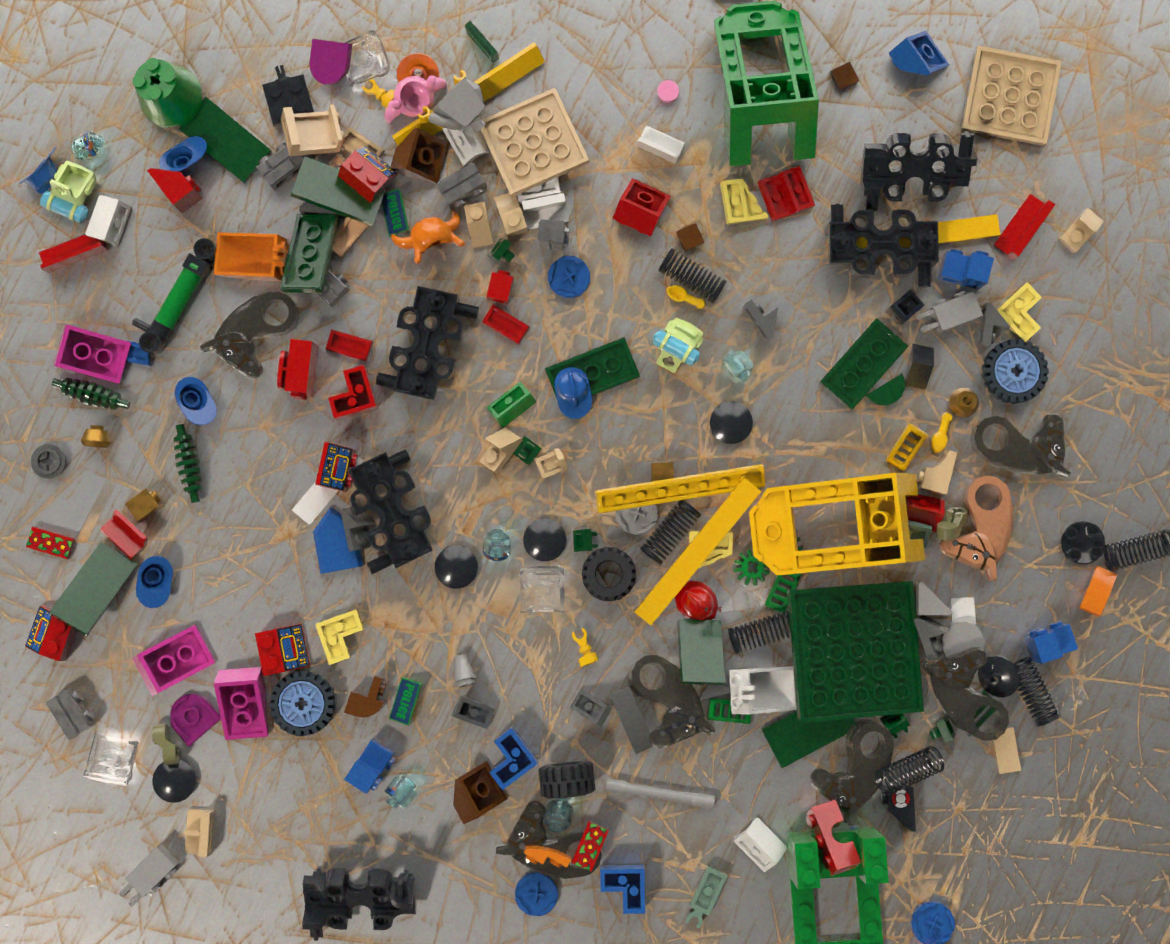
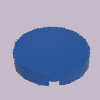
M575 256L561 257L549 269L548 282L550 288L557 296L564 299H574L581 296L590 284V271L582 259Z
M540 871L524 875L518 881L515 889V901L519 909L525 914L532 916H543L549 913L555 907L558 899V887L554 879Z
M935 901L924 902L917 906L910 920L911 931L916 939L923 944H944L952 937L951 935L955 929L954 916L951 911L942 903Z

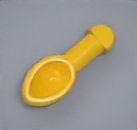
M671 285L666 289L668 296L676 302L685 301L696 306L698 309H703L706 306L704 299L688 294L686 289L679 285Z
M949 412L942 415L939 431L931 439V448L934 453L942 452L947 445V431L953 418Z

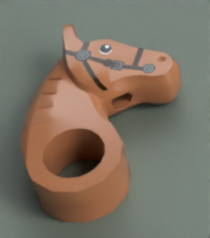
M986 475L971 481L964 489L963 502L968 510L975 531L954 540H941L939 549L942 554L969 567L985 571L989 581H996L997 563L1007 548L1012 531L1013 505L1007 485L998 477ZM981 485L990 486L996 491L998 501L992 510H984L977 505L975 494Z

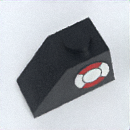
M910 785L891 796H887L881 791V804L885 805V808L911 832L916 831L913 786ZM885 786L887 791L891 792V790L887 786Z

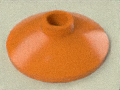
M422 53L410 54L399 63L397 80L399 83L404 78L410 76H418L425 80L429 76L439 77V68L436 62L428 55ZM420 69L422 73L417 75L414 73V70Z

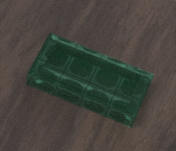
M471 20L466 23L465 31L491 62L497 61L499 55L496 49Z

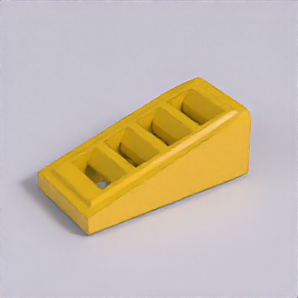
M909 422L887 456L886 461L905 471L928 437V434ZM910 431L919 436L918 440L908 435ZM907 439L915 445L912 448L904 443V440ZM900 446L910 452L909 455L900 451ZM898 454L906 460L903 463L900 460L896 459L894 455Z

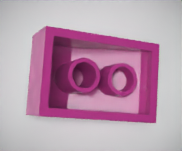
M64 324L53 366L120 384L131 342Z
M195 625L132 658L152 697L215 663Z
M262 667L219 670L214 681V688L225 740L268 737L266 688Z

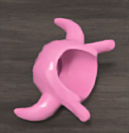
M418 76L404 78L396 85L394 100L389 102V106L384 114L385 121L390 124L400 114H405L411 118L418 117V114L424 115L425 113L422 108L424 106L428 107L429 110L432 108L434 93L441 89H446V81L435 76H429L427 80Z

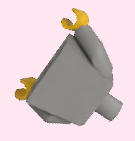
M461 70L459 71L461 78L453 76L455 86L432 109V113L428 107L424 106L422 108L423 112L427 114L424 116L418 114L421 122H430L443 128L459 131L469 124L476 133L486 125L478 116L485 107L481 88L473 80L466 78L465 71Z

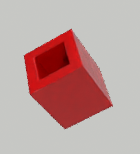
M498 270L497 273L492 272L486 296L487 300L506 305L509 304L514 278L510 276L509 272Z

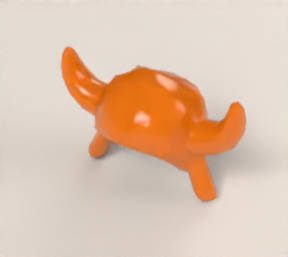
M456 211L451 212L452 218L448 222H444L441 218L437 217L424 218L418 221L411 229L409 237L401 238L391 234L393 243L399 248L414 249V261L416 264L421 263L422 254L428 248L441 243L452 242L459 247L465 245L463 240L453 234L460 225V217Z

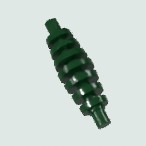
M68 377L64 380L54 378L52 381V386L59 388L62 394L66 396L69 394L70 398H76L77 401L84 402L89 406L93 404L94 407L101 406L106 409L110 406L111 410H116L119 407L129 409L131 404L130 401L122 399L120 393L115 392L113 395V390L109 388L106 390L104 386H98L95 382L89 383V381L85 380L81 382L79 379L72 380V378Z
M184 424L176 425L177 435L173 438L174 443H179V445L174 446V451H181V453L175 454V460L183 461L177 462L175 465L177 469L184 468V470L178 471L179 477L186 476V478L180 480L182 485H188V487L183 488L184 492L190 495L191 503L200 502L198 492L202 490V485H196L197 482L201 481V476H195V474L200 473L201 470L200 467L193 468V466L199 465L200 461L199 459H191L198 456L196 451H189V449L195 448L193 442L188 443L189 440H192V437L186 433Z

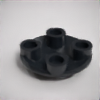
M728 401L721 403L711 414V431L714 437L723 443H740L749 436L752 430V415L739 402Z
M542 518L535 520L526 528L523 544L525 550L532 558L544 562L551 561L559 557L564 551L566 534L558 522Z
M1080 521L1071 524L1063 532L1061 548L1070 561L1082 565L1090 564L1103 555L1105 538L1097 525Z
M447 547L436 558L435 574L438 580L446 587L452 589L464 588L477 575L478 563L476 557L465 547Z
M180 760L179 764L165 765L162 762L154 771L152 778L155 793L162 800L170 803H177L187 799L194 791L196 785L194 768L183 760Z

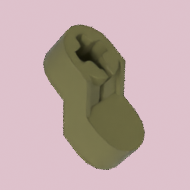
M952 507L946 510L942 521L937 524V538L945 541L958 538L963 526L968 523V510L961 507Z
M168 724L153 725V742L155 745L157 744L162 747L164 764H179L180 749L177 744L170 741Z

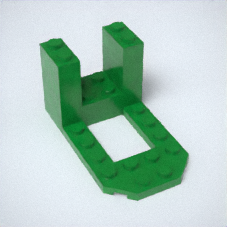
M777 1L734 4L730 6L723 17L719 16L714 20L715 36L725 84L724 139L729 166L751 165L752 126L788 123V135L794 160L815 158L819 97L799 12L793 9L788 11L782 8V4ZM781 35L788 72L746 76L739 39Z
M874 827L832 829V836L837 842L848 843L853 841L861 863L854 869L831 876L830 871L824 866V856L821 849H818L813 831L786 833L794 944H883L878 884L889 883L885 837ZM855 876L860 938L817 941L813 888H821L820 879Z

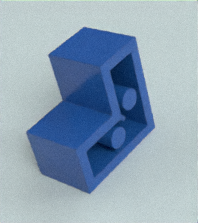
M951 249L943 255L937 279L979 290L988 283L994 258L989 257V254L983 251H976V253L973 252L966 256L963 255L962 251Z
M1062 621L1050 624L1049 629L1037 628L1029 631V635L1023 638L1029 656L1033 659L1032 662L1043 664L1061 658L1065 653L1077 650L1078 647L1070 624H1062Z
M513 726L494 740L506 759L491 769L489 773L500 788L504 790L538 764L539 761Z
M373 738L344 780L365 794L370 790L374 792L383 780V777L380 775L384 769L389 770L395 759L392 757L395 752Z
M600 865L601 892H622L623 914H645L644 865Z

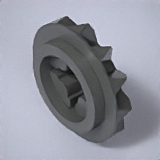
M42 445L33 452L31 467L42 478L58 477L64 471L66 463L65 453L55 445ZM50 455V458L57 462L50 464L48 468V465L41 461L47 460Z

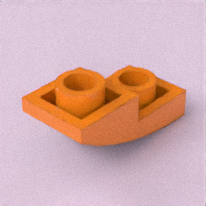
M1096 566L1089 585L1084 592L1079 609L1100 617L1117 574Z
M526 846L524 848V854L527 855L525 858L534 864L538 862L544 864L547 857H549V862L559 868L563 865L567 868L571 861V856L552 848L543 846Z

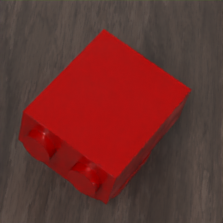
M290 339L289 353L283 350L280 353L277 388L281 391H286L290 394V397H294L296 400L306 401L307 397L313 398L319 348L313 341Z

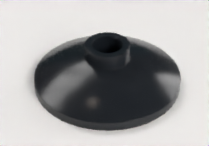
M993 655L984 659L979 665V682L989 694L1004 698L1016 692L1020 684V674L1015 664L1008 658Z

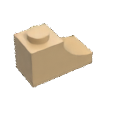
M509 193L494 197L507 238L510 239L528 233V228L516 196L511 197Z
M948 450L933 468L925 467L922 471H919L916 479L917 484H919L918 489L942 496L947 495L957 452Z

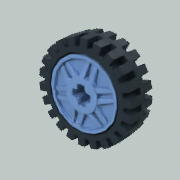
M1011 339L996 345L990 350L983 361V374L981 375L982 379H984V386L988 388L990 394L995 396L994 398L1002 400L1004 403L1017 404L1031 400L1043 390L1048 380V361L1044 359V353L1039 351V347L1033 346L1029 341L1024 342L1023 339ZM1016 367V370H1019V374L1011 373V369Z
M297 671L290 673L277 683L273 688L269 703L271 716L274 718L276 725L280 726V729L291 735L307 736L319 732L331 721L336 708V697L332 686L321 675L311 671ZM302 698L308 703L307 706H304V709L298 705V701H301Z

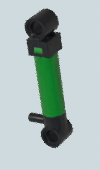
M201 238L196 241L193 247L196 256L191 253L188 254L182 264L183 270L151 325L137 317L133 319L132 325L145 332L139 339V345L146 353L159 355L164 351L165 342L202 279H206L212 269V266L208 263L215 261L216 245L210 239ZM206 246H210V253L208 255H202V249ZM155 338L157 341L156 346L149 349L148 342Z

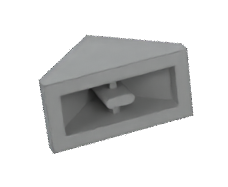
M922 581L915 583L916 615H950L952 613Z

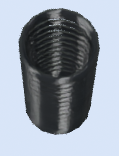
M671 248L660 265L658 272L666 273V277L671 274V279L675 277V282L679 279V284L683 282V287L687 285V289L692 286L691 292L696 289L695 294H698L700 291L699 296L701 297L704 294L703 298L706 299L708 297V302L710 301L713 304L727 280L723 279L715 290L721 277H718L711 287L717 276L714 274L706 286L712 275L711 271L701 285L708 269L705 270L699 279L704 269L703 266L694 278L700 266L698 264L689 277L696 264V261L693 262L685 274L692 261L691 259L680 273L687 257H685L675 272L683 254H681L671 269L679 254L677 252L668 265L675 252V249Z
M685 500L677 502L678 506H674L675 510L671 509L673 514L668 513L670 518L665 517L666 521H662L663 525L659 524L660 529L656 528V532H652L655 537L649 536L652 540H646L649 545L643 543L642 547H640L644 553L659 565H662L663 561L652 551L663 559H666V557L655 547L668 556L669 553L659 544L672 552V549L662 540L676 548L662 534L676 544H679L665 530L681 541L682 539L669 527L683 537L685 535L672 523L686 533L688 531L676 520L691 529L676 514L691 525H694L679 510L695 522L697 520L683 507L697 518L702 516L699 511Z
M1163 529L1162 531L1153 532V534L1149 533L1148 535L1144 534V536L1134 537V539L1121 540L1120 543L1104 545L1103 553L1108 568L1113 572L1119 570V568L1132 567L1133 564L1147 563V560L1151 562L1152 559L1165 558L1166 555L1170 557V543L1166 537L1167 533L1170 538V530ZM1153 537L1157 543L1160 557L1157 555ZM1158 537H1159L1160 540H1161L1162 547H1163V550H1164V555H1163L1162 552H1161V547H1160V544H1159V542H1158ZM1149 540H1150L1151 543H1152L1153 551H1154V553H1155V558H1154L1153 555H1152L1151 548H1150V545H1149ZM1139 541L1143 547L1146 560L1142 556ZM1144 541H1145L1146 544H1147L1148 551H1149V554H1150V559H1149L1148 556H1147V552H1146V549H1145V546H1144ZM1135 544H1136V546H1137V548H1138V551H1139V554H1140V557H1141V562H1140L1139 559H1138V556H1137V553H1136V550H1135ZM1130 545H1131L1132 548H1133L1134 555H1135V558H1136V563H1135L1134 560H1133V556H1132V553H1131V550H1130ZM1125 546L1127 547V549H1128V551H1129V555H1130V558H1131V564H1130V562H1129V560H1128ZM1107 548L1109 550L1111 562L1109 560ZM1121 548H1122V550H1123V552H1124L1127 566L1125 565V563H1124V561H1123V557H1122V554H1121ZM1116 549L1120 555L1122 567L1118 561Z
M786 610V613L783 611L781 614L777 613V617L774 614L772 615V618L771 616H768L767 619L763 617V621L761 619H758V622L754 620L753 623L750 621L749 626L747 623H745L744 627L741 624L739 628L738 626H735V630L732 627L728 628L729 637L735 654H740V652H743L740 645L738 632L741 637L744 649L747 652L742 630L745 634L750 650H752V647L749 641L747 629L750 633L754 648L756 649L757 647L754 641L752 628L756 635L759 647H761L756 625L759 629L764 646H766V642L762 633L761 624L765 631L768 644H771L767 633L765 621L767 623L774 643L775 638L771 629L770 620L774 627L777 640L780 642V638L775 625V620L778 624L782 639L785 640L780 625L779 617L783 623L786 636L789 639L790 637L784 621L785 616L790 629L789 610Z
M1028 656L1014 662L1018 671L1028 665H1032L1030 668L1020 671V675L1035 669L1031 673L1020 677L1022 682H1020L1019 687H1023L1019 688L1018 692L1024 691L1020 696L1027 695L1022 698L1023 701L1028 700L1024 705H1029L1027 707L1028 710L1032 709L1029 714L1035 713L1031 718H1036L1034 724L1040 727L1055 721L1061 716V713L1057 711L1058 707H1055L1056 703L1053 702V698H1050L1051 694L1048 693L1049 690L1046 689V685H1043L1044 681L1039 676L1040 672H1037V668L1034 667L1035 663H1031L1033 659ZM1032 674H1036L1034 677L1024 680ZM1039 678L1037 681L1029 683L1030 681ZM1042 682L1040 685L1030 688L1036 683ZM1039 687H1044L1043 689H1041V690H1039V691L1033 692V691H1035L1036 689H1038ZM1043 691H1046L1044 694L1039 695V696H1037V697H1034V696L1038 695L1039 693H1041V692H1043ZM1049 695L1046 699L1037 701L1042 697ZM1051 700L1049 703H1046V704H1043V705L1039 706L1040 704L1044 703L1045 701ZM1054 704L1052 707L1044 709L1048 705Z
M926 747L901 760L877 769L875 772L876 783L885 795L891 796L910 785L943 772L945 766L944 759L936 747ZM929 749H931L933 752H935V754H936L937 757L939 758V761H940V764H941V769H940V770H939V765H938V762H937L935 756L929 751ZM929 753L934 758L937 765V769L934 767V764L931 758L929 757ZM913 761L916 763V766L919 772L921 773V777L918 775V771L914 766ZM909 763L912 765L913 770H914L915 774L917 775V779L915 778L914 773H913L912 769H911L910 766H909ZM905 765H907V767H908V769H909V772H910L911 776L913 777V780L910 778V775H909L908 771L906 770ZM901 766L903 767L905 774L909 779V782L906 780V777L901 770ZM897 768L899 769V771H900V773H901V776L903 777V779H904V781H905V784L902 782V779H901L899 773L897 772ZM893 770L895 771V773H896V775H897V778L899 779V781H900V783H901V786L898 784V781H897L895 775L893 774ZM881 772L883 773L885 783L887 787L891 790V792H888L885 786L883 785L881 779ZM889 772L891 773V775H892V777H893V779H894V781H895V783H896V785H897V788L894 786L893 780H892L891 776L889 775Z

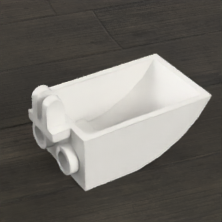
M793 666L729 670L732 714H759L797 710Z

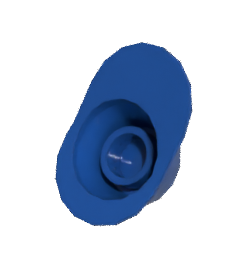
M197 136L183 140L175 147L163 153L159 160L160 168L162 170L181 172L185 177L191 175L196 170L197 162L206 152V141L202 137Z
M56 147L50 151L35 171L19 184L25 182L39 194H43L51 187V179L54 180V175L57 173V169L50 158Z
M571 367L563 369L555 379L558 406L566 417L579 419L584 417L592 406L589 381L586 374L580 369Z
M185 377L180 380L175 386L174 393L177 406L187 420L196 425H207L212 422L216 416L217 408L206 385L195 377Z
M151 556L140 565L136 583V596L145 607L158 608L164 605L169 598L173 568L166 558Z

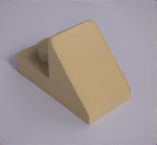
M485 201L465 205L464 210L472 248L493 245Z
M1086 208L1058 240L1073 253H1076L1097 232L1103 221L1089 208Z
M507 428L486 437V440L491 445L479 460L480 463L497 475L522 442L520 437Z

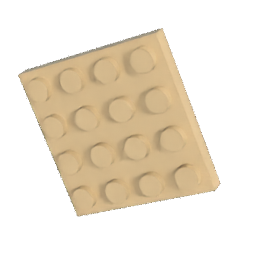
M977 46L961 130L1041 146L1047 145L1062 61Z
M556 88L482 119L486 123L481 129L482 135L511 197L590 163Z

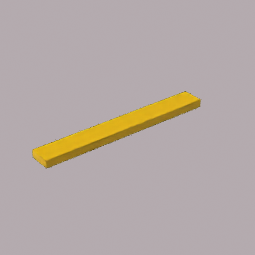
M532 43L474 81L481 88L483 102L545 62L535 43ZM418 118L392 135V138L398 146L414 128H419L431 135H435L443 127L430 122L423 123Z
M998 214L938 222L939 245L1001 235ZM860 237L856 239L858 248L864 249L867 247L868 243L865 238ZM902 237L899 240L902 248L910 247L911 242L909 238Z
M753 465L596 490L597 512L600 514L729 493L735 489L744 477L757 488L766 487L764 465Z
M744 477L634 612L648 624L652 625L761 493V490Z

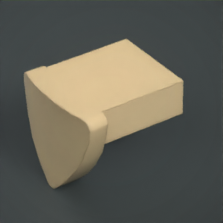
M559 448L535 459L543 479L560 472H568L565 458Z

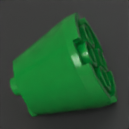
M156 58L148 59L138 68L132 82L135 86L141 110L153 124L165 129L180 125L185 126L198 115L203 104L202 85L190 70Z

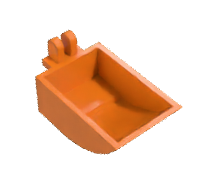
M217 232L214 275L245 280L282 282L286 255L289 252L287 239L278 234Z

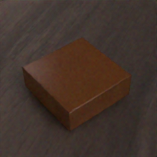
M850 62L830 71L839 91L859 82Z
M696 223L676 231L684 252L704 244Z

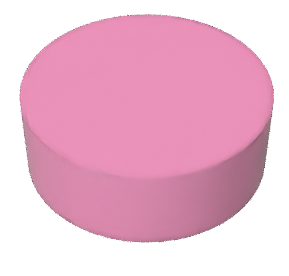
M671 80L660 83L657 91L659 99L664 103L674 102L679 94L678 85Z

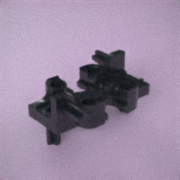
M969 131L961 133L960 144H952L949 136L946 134H930L928 147L921 153H915L910 150L911 135L907 133H894L887 138L886 144L864 143L860 182L863 194L866 196L865 210L878 211L879 195L883 193L889 201H902L905 184L913 177L923 180L922 194L926 195L928 202L944 200L948 196L949 189L952 187H969L971 167L977 166L978 160L973 148L974 133H969ZM896 146H902L900 149H894ZM941 146H946L942 150H937ZM892 161L901 162L900 167L897 169H891L889 165ZM935 162H944V166L941 169L936 170L932 168ZM892 185H898L895 188H890ZM938 185L940 186V187L937 188V189H932V188L935 187V186H938Z
M843 204L831 205V222L825 228V236H828L829 265H848L853 276L869 278L875 275L874 263L876 258L885 255L893 262L894 278L907 277L918 267V287H931V267H934L939 262L938 221H916L913 212L906 209H898L892 211L891 227L883 231L874 225L873 210H859L853 214L849 222H844ZM899 218L907 219L908 227L901 226ZM855 219H863L866 224L865 227L857 226ZM860 237L865 238L868 243L867 247L864 249L858 248L856 239ZM900 238H909L911 242L910 247L902 248L899 244ZM901 260L908 262V270L900 267L899 263ZM863 261L866 264V270L858 269L856 262Z
M417 286L413 307L407 306L400 311L396 326L397 328L411 331L414 335V342L408 348L392 346L389 363L398 372L397 376L378 372L376 385L393 388L397 395H409L435 401L440 381H449L453 377L456 368V360L441 356L438 352V345L445 339L453 341L462 340L464 327L456 315L477 319L479 307L460 303L458 294ZM408 314H415L416 320L413 323L408 324L405 322V317ZM428 317H435L437 319V325L434 328H427L425 326V320ZM450 323H456L458 330L454 333H449L447 326ZM400 355L406 357V363L402 366H398L395 363L396 358ZM418 359H425L427 361V368L420 371L416 369L415 363ZM440 365H447L449 371L445 375H439L437 373L438 367Z
M406 449L389 457L385 452L348 469V473L356 488V491L349 497V504L353 513L357 516L365 511L372 510L377 512L380 517L378 527L365 533V539L371 549L375 551L384 550L385 552L384 555L366 563L371 574H375L391 566L392 570L433 551L424 533V530L429 527L431 522L430 515L425 506L423 505L409 511L404 509L400 502L404 493L416 488L409 473L403 470L396 472L394 468L411 461ZM398 476L405 479L406 483L402 488L395 485L394 480ZM377 485H384L387 488V494L384 497H379L375 494V487ZM357 495H363L366 498L364 506H358L355 503ZM416 515L424 519L422 527L415 526L413 519ZM395 525H404L406 532L403 536L395 535ZM376 534H381L385 537L384 545L378 546L375 544L374 536Z
M332 868L327 872L317 869L313 871L312 876L304 875L302 885L305 910L302 929L310 930V937H313L314 941H318L319 937H323V926L325 923L333 929L347 930L348 919H352V908L358 905L366 906L370 909L371 919H373V930H387L391 928L396 916L416 914V889L413 873H409V870H404V873H400L399 877H393L386 869L372 868V871H368V882L361 885L350 881L349 871L345 870V868Z

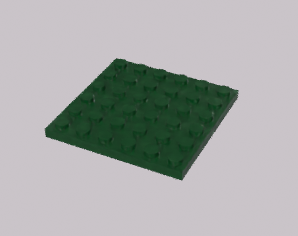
M913 581L787 590L798 723L924 712L918 633L914 619H916Z

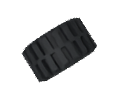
M604 547L597 549L584 562L582 568L583 584L587 591L599 600L609 602L620 600L631 591L635 584V564L626 552L618 548ZM611 561L621 568L622 578L616 586L604 587L598 582L596 571L603 562Z
M589 761L553 763L538 769L542 797H577L590 794L596 790L593 763Z

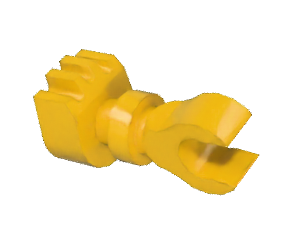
M367 78L373 84V87L366 89L362 86L363 91L367 95L376 96L377 100L382 101L381 105L387 109L389 102L394 100L395 90L391 89L387 92L383 88L380 89L374 79Z
M582 628L583 638L577 639L574 631L572 632V638L579 644L580 654H583V657L578 661L580 667H585L599 661L596 652L591 653L592 647L587 643V632Z

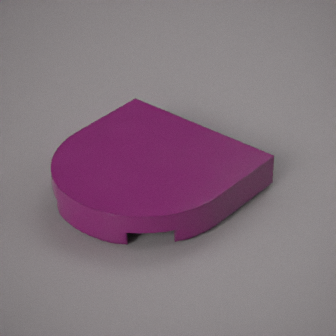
M312 39L309 61L312 76L322 84H337L348 74L353 44Z
M198 694L184 695L177 699L171 707V726L188 747L221 720L220 713L208 699Z

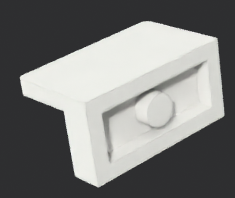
M469 124L460 131L447 128L442 129L463 166L470 164L479 155L490 152L481 130L476 133Z
M647 125L637 142V147L676 164L685 145L684 142Z
M564 193L522 201L528 230L538 229L540 219L551 220V222L553 220L564 221V223L569 222Z
M99 195L85 234L118 247L132 207L120 200Z
M758 817L734 840L763 872L776 865L787 850V846Z

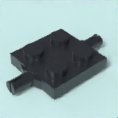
M280 65L281 74L279 67H275L277 80L262 84L274 127L282 125L281 116L285 107H292L293 114L314 112L304 74L286 77L283 65Z

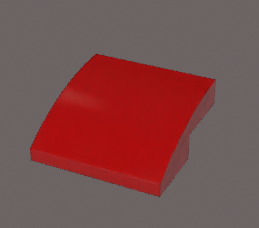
M800 166L782 171L778 175L757 182L772 222L815 206Z

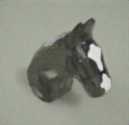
M658 655L643 656L631 665L628 672V682L635 695L665 708L660 725L649 733L650 744L654 748L668 747L691 738L701 731L709 735L716 732L715 728L705 719L701 701L693 685L681 684L680 669L676 665ZM646 664L656 666L662 674V682L656 690L645 688L640 681V671Z

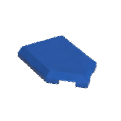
M330 507L313 531L320 574L362 567L361 550L349 552L342 516L338 511Z

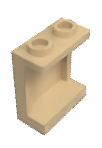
M329 105L328 111L293 114L292 107L283 108L281 122L289 156L340 152L342 143H345V134L343 130H340V114L336 112L334 105Z

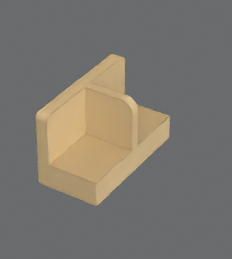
M189 809L187 811L186 830L183 831V835L186 836L185 853L198 854V857H208L211 855L214 810Z

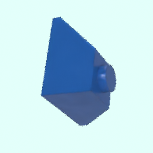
M926 30L906 37L889 52L893 64L901 71L930 75L950 65Z

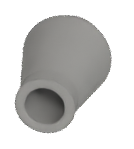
M467 654L455 656V683L458 684V688L474 685L476 676L468 661Z

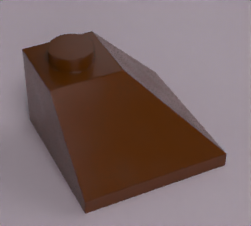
M414 128L396 147L390 168L406 176L437 184L449 143L419 128Z
M487 761L455 779L453 806L463 824L481 817L507 800L504 791L489 773L491 767Z

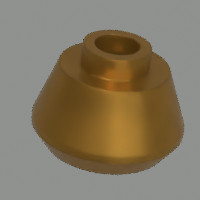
M959 388L951 394L949 405L952 412L957 416L968 417L978 409L979 399L973 390Z
M90 425V429H86L81 438L82 445L87 447L108 448L111 444L108 431L104 430V426Z

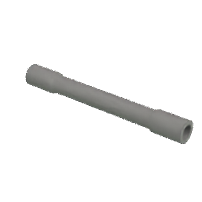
M607 778L605 788L606 792L668 800L713 809L715 796L650 787Z

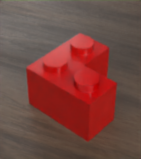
M360 365L344 370L343 373L349 392L328 398L334 419L339 421L379 409L367 367Z

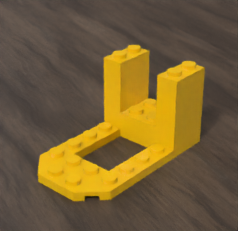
M888 473L767 488L762 494V498L749 512L754 557L768 566L775 575L925 561L923 539L910 540L905 497L918 496L916 474ZM855 500L860 545L798 551L793 507Z

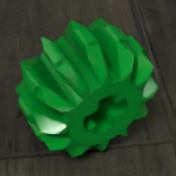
M747 549V558L743 553H740L739 557L743 561L735 560L734 563L740 565V568H735L733 571L734 573L741 571L742 574L737 579L741 580L746 577L745 585H748L752 578V584L756 586L757 577L761 582H764L765 578L761 574L769 575L770 572L764 570V567L768 566L760 562L754 555L752 556L751 550ZM748 562H751V564L756 563L755 573L747 571L749 568Z

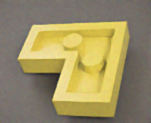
M1028 282L997 309L1009 324V329L1019 339H1023L1024 342L1041 328L1027 313L1042 298Z
M357 609L315 624L329 665L351 658L344 637L364 630Z

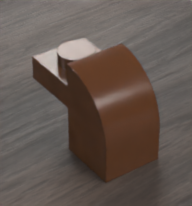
M374 676L368 695L354 690L351 691L344 713L361 718L370 717L378 713L386 703L385 700L379 699V695L383 696L387 684L383 683L385 677Z

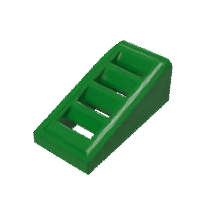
M802 573L787 574L794 578L793 581L783 578L782 575H776L764 605L781 613L782 611L785 612L788 606V595L785 598L776 594L775 591L777 589L787 594V590H795ZM779 582H783L787 585H790V588L786 589L782 586H779L778 584ZM772 597L783 601V605L772 602Z
M709 698L708 720L743 724L751 723L752 714H745V719L740 718L741 714H736V718L732 717L731 700ZM716 703H720L719 716L715 715ZM725 704H729L728 717L724 716Z

